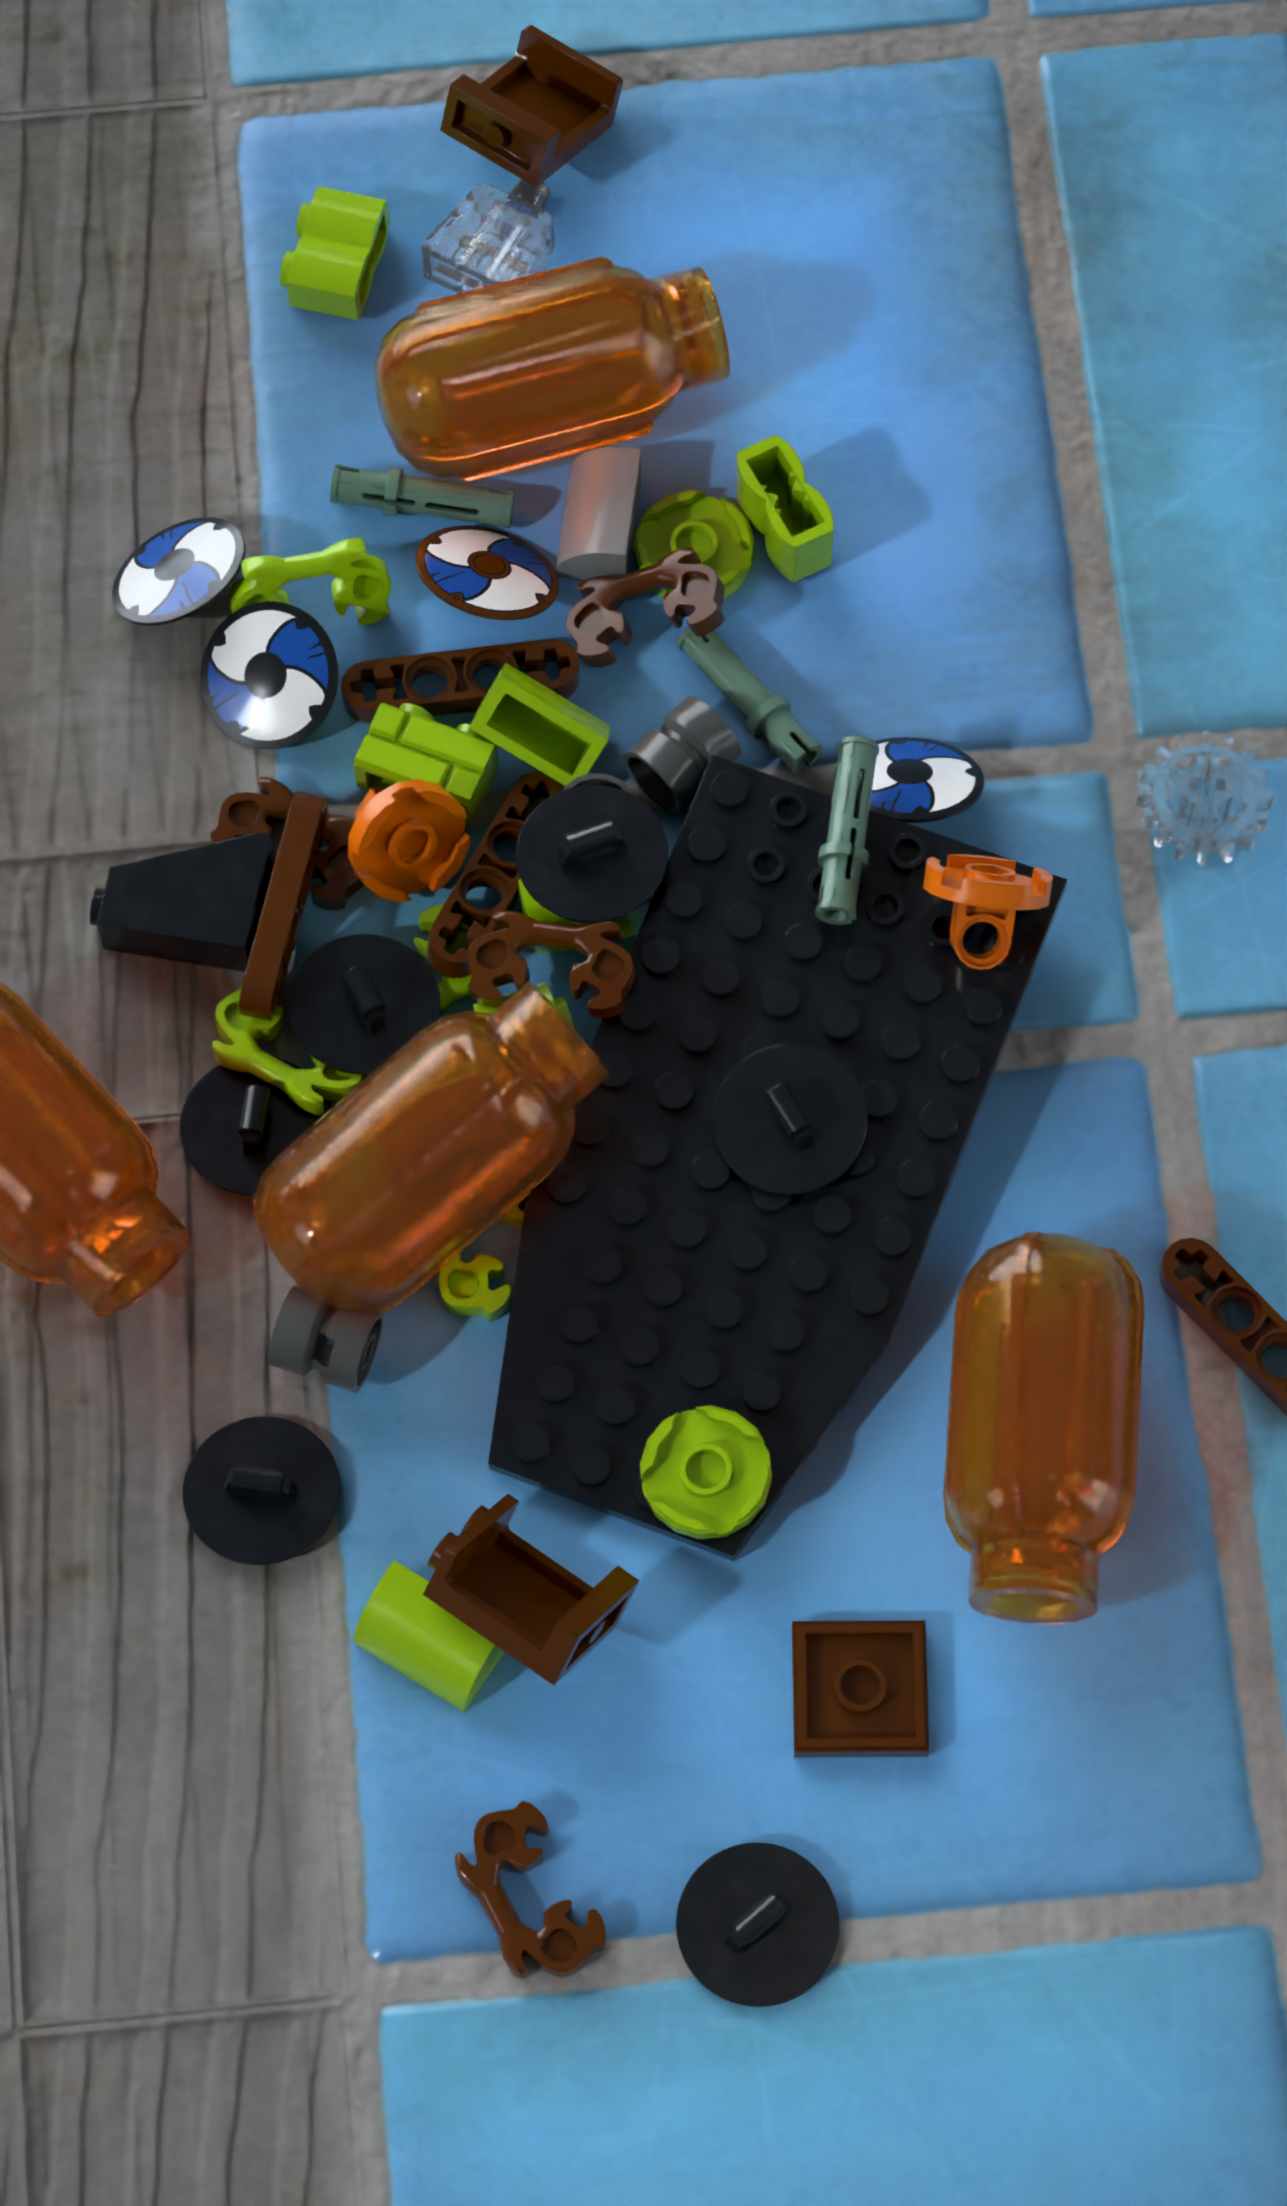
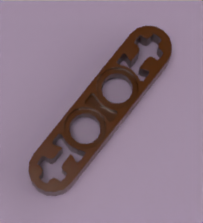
M546 639L365 660L355 663L345 672L341 683L342 699L346 712L353 719L362 723L372 722L380 703H386L400 708V705L403 703H411L424 708L432 716L475 712L488 690L479 687L474 681L476 673L487 666L502 668L505 662L517 670V664L525 663L527 676L567 699L576 691L579 685V658L576 651L568 643L561 640ZM550 661L557 662V667L560 670L559 679L548 680L547 674L544 671L545 663ZM426 673H437L448 682L445 691L434 697H425L418 694L414 690L413 684L417 678ZM395 678H402L404 699H397ZM375 683L377 690L376 700L364 701L362 694L363 684Z
M530 772L521 776L514 783L431 926L427 944L428 962L442 976L464 978L471 975L467 955L470 944L476 938L486 933L501 930L496 928L492 915L499 911H512L519 899L518 880L520 876L517 862L503 860L497 856L494 847L503 840H518L519 833L526 819L528 802H535L539 796L547 799L563 790V784L543 772ZM476 887H488L499 894L501 902L491 909H480L470 904L466 895ZM462 922L470 927L466 948H459L455 954L445 951L446 944L452 945L456 941L462 929Z
M299 791L295 792L242 983L239 1001L240 1015L268 1021L274 1019L324 836L329 807L328 797Z
M1185 1238L1171 1244L1164 1253L1159 1272L1161 1286L1165 1292L1287 1416V1377L1273 1376L1267 1372L1262 1362V1355L1265 1351L1275 1347L1287 1349V1322L1208 1243L1195 1238ZM1178 1260L1187 1265L1194 1263L1196 1260L1203 1265L1199 1277L1211 1291H1213L1217 1282L1220 1281L1224 1284L1223 1287L1214 1292L1207 1305H1203L1200 1302L1203 1300L1206 1288L1196 1278L1189 1276L1182 1281L1177 1277L1180 1266ZM1226 1302H1240L1247 1306L1252 1313L1253 1323L1242 1331L1228 1330L1219 1322L1216 1313L1217 1309Z

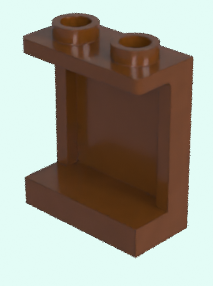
M529 25L521 31L515 56L482 83H478L467 75L462 74L450 84L440 131L532 186L538 187L613 125L623 80L617 74L533 25Z
M507 1494L490 1509L481 1505L471 1515L460 1535L457 1536L449 1532L440 1541L428 1562V1565L435 1571L423 1595L546 1681L555 1685L615 1629L639 1580L617 1566L594 1588L510 1531L508 1524L519 1501L510 1494Z

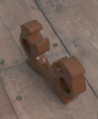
M692 547L681 548L669 553L655 565L621 576L603 575L591 577L579 583L577 588L584 599L578 602L568 613L566 627L577 643L576 653L585 665L599 668L609 666L616 662V656L608 645L618 638L625 645L631 643V627L622 612L617 610L626 599L659 588L673 589L663 596L665 613L675 628L678 629L682 626L683 619L689 616L687 624L696 636H702L714 631L725 620L721 612L725 593L724 584L713 568L701 564L700 558Z
M260 777L258 778V784L261 794L242 792L230 795L221 805L218 826L210 833L212 843L258 832L271 834L273 843L272 828L268 824L271 821L287 820L294 793L275 779ZM330 813L327 816L323 836L329 848L319 851L312 880L317 877L322 879L325 884L312 886L310 894L312 902L316 906L326 910H341L346 907L347 899L358 892L364 884L355 875L348 859V836L355 818L332 815Z
M499 911L495 912L492 918L496 928L501 930L489 932L476 938L468 948V963L472 974L471 981L468 983V989L471 996L477 1002L492 1008H501L505 1004L501 992L497 989L499 986L515 983L518 993H525L529 985L530 972L526 960L518 957L520 952L534 946L573 949L587 957L585 962L573 965L569 984L575 999H580L586 990H591L597 994V996L587 1001V1008L592 1017L610 1018L625 1011L624 999L636 979V970L630 954L621 946L609 941H619L623 938L619 924L612 921L569 924L537 921L519 912Z
M524 1801L520 1802L514 1809L501 1810L484 1815L477 1822L474 1830L477 1864L475 1866L471 1865L464 1855L459 1852L455 1856L457 1876L462 1885L479 1900L499 1937L503 1959L508 1968L519 1978L525 1979L527 1977V1969L522 1959L523 1956H527L542 1970L553 1976L562 1978L575 1974L586 1963L591 1954L601 1952L605 1948V1925L597 1910H589L587 1923L581 1928L567 1919L573 1910L572 1902L570 1900L559 1901L551 1905L544 1912V1927L540 1931H534L522 1923L501 1886L500 1870L502 1867L510 1866L521 1874L532 1870L543 1860V1850L541 1848H527L526 1834L533 1832L543 1837L547 1836L549 1829L546 1818L539 1809Z

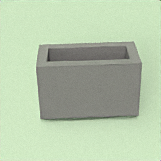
M603 447L587 451L573 461L570 468L555 567L558 577L586 580L596 576H621L628 573L642 480L641 448Z

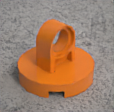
M420 779L395 783L385 790L371 787L354 812L356 819L348 836V859L355 875L378 897L400 903L412 901L408 894L418 893L427 887L432 892L444 887L459 871L470 848V836L465 832V817L467 818L464 807L439 784Z
M948 854L946 867L940 865L941 860L935 857L928 858L923 889L932 895L954 902L950 925V943L958 958L968 967L983 970L991 969L1000 964L1008 955L1011 947L1016 910H1036L1049 906L1053 875L1044 869L1035 867L1032 878L1015 874L1016 861L1004 858ZM977 922L992 924L996 927L998 933L995 946L984 954H973L963 947L965 931Z

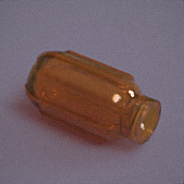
M604 257L423 302L416 307L413 314L400 319L385 335L374 362L377 402L384 426L395 450L417 470L437 477H458L463 481H472L644 436L651 431L653 423L669 410L678 392L724 381L730 375L728 344L722 316L711 283L701 267L697 266L648 279L633 268L613 264Z
M0 981V1260L19 1275L46 1284L67 1282L98 1317L111 1316L128 1308L144 1297L166 1277L187 1249L191 1235L156 1196L159 1171L152 1145L138 1124L25 1001Z
M529 981L492 1014L471 1010L441 1017L419 1031L273 1160L263 1172L254 1194V1218L264 1240L283 1269L302 1289L326 1307L337 1310L341 1309L347 1312L377 1310L381 1311L382 1314L386 1313L409 1298L553 1171L566 1155L575 1131L574 1107L612 1074L555 1006Z
M1025 1232L1024 1235L1009 1239L987 1249L963 1278L954 1313L943 1490L945 1518L956 1543L971 1555L968 1602L971 1608L983 1615L1001 1620L1033 1624H1059L1076 1622L1092 1617L1098 1611L1100 1556L1117 1543L1124 1529L1128 1527L1136 1493L1144 1328L1142 1284L1131 1263L1117 1251L1100 1247L1089 1240L1077 1236L1059 1233Z

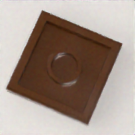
M925 1620L792 1621L794 1758L928 1757L929 1731Z

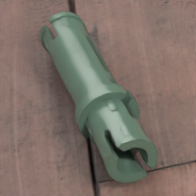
M336 464L332 476L330 502L383 509V514L396 517L399 511L451 520L484 523L510 529L514 513L516 490L489 488L403 475V469L390 467L389 472H381Z
M688 626L681 633L677 640V647L687 654L746 719V730L755 739L763 738L785 762L793 774L804 771V766L800 763L801 759L808 767L814 764L822 753V745L815 741L790 714L791 710L789 708L791 705L783 696H774L715 631L702 636H696Z
M847 736L838 743L839 755L831 800L827 841L821 845L817 861L823 870L815 915L821 921L835 925L850 924L853 920H856L861 873L867 870L869 864V852L864 846L879 745L874 740L862 736Z

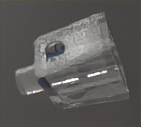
M519 178L512 191L508 193L487 182L477 184L421 245L424 278L523 323L555 245L554 217L549 211L542 209L551 196L548 186L543 182L538 187H534Z

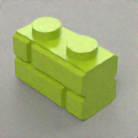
M380 703L370 724L369 732L365 735L354 759L353 766L356 786L369 791L371 787L385 790L395 783L417 779L437 783L464 807L467 814L465 826L471 827L482 807L484 797L488 794L497 774L499 766L498 748L493 742L469 729L470 724H459L455 729L434 721L431 713L415 704L403 703L400 705V708L386 703Z

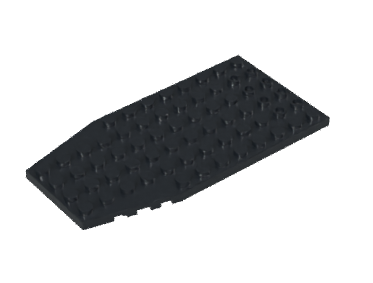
M712 755L669 857L663 880L654 893L630 951V956L636 970V979L624 999L625 1011L617 1016L602 1019L581 1069L585 1086L571 1093L525 1204L488 1465L490 1470L735 1561L783 1494L785 1486L800 1465L806 1462L818 1445L820 1437L838 1412H841L856 1392L858 1384L873 1363L876 1364L890 1343L1066 890L1067 879L1053 875L1049 906L1036 910H1016L1011 947L1008 955L1000 964L991 969L983 970L968 967L958 958L950 943V925L954 902L932 895L923 889L927 859L935 857L941 860L940 865L942 867H946L948 854L1008 858L869 810L864 848L869 852L870 857L867 870L861 873L856 920L845 925L826 923L815 915L823 870L817 860L819 848L827 841L832 796ZM1016 862L1015 874L1032 878L1033 869L1035 868ZM977 922L971 925L964 933L963 947L973 954H984L990 951L995 946L998 938L996 927L987 922ZM779 1044L808 1045L828 1052L839 1059L857 1079L867 1105V1132L858 1157L837 1180L821 1189L804 1194L780 1195L769 1193L742 1180L723 1159L713 1132L714 1103L727 1075L749 1055L761 1049ZM713 1405L737 1412L758 1429L769 1451L772 1483L765 1505L749 1525L726 1537L697 1539L674 1532L654 1515L643 1495L640 1461L647 1439L664 1419L678 1412L680 1414L686 1410H694L695 1407Z

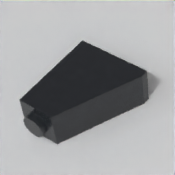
M258 832L110 867L105 889H95L90 908V924L97 926L103 949L245 972L276 860L271 834Z

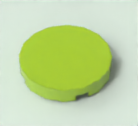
M686 490L669 494L650 506L640 520L641 524L636 530L633 545V557L637 570L655 565L663 557L675 550L692 547L700 558L701 564L713 568L724 584V599L741 587L751 571L754 537L749 520L733 502L721 496L720 500L715 497L705 496V491ZM659 588L652 592L663 598L667 592H671L673 589Z
M713 1405L695 1407L694 1410H686L680 1414L678 1412L664 1419L647 1439L640 1461L643 1495L654 1515L674 1532L697 1539L726 1537L749 1525L765 1505L772 1483L769 1451L758 1429L737 1412Z

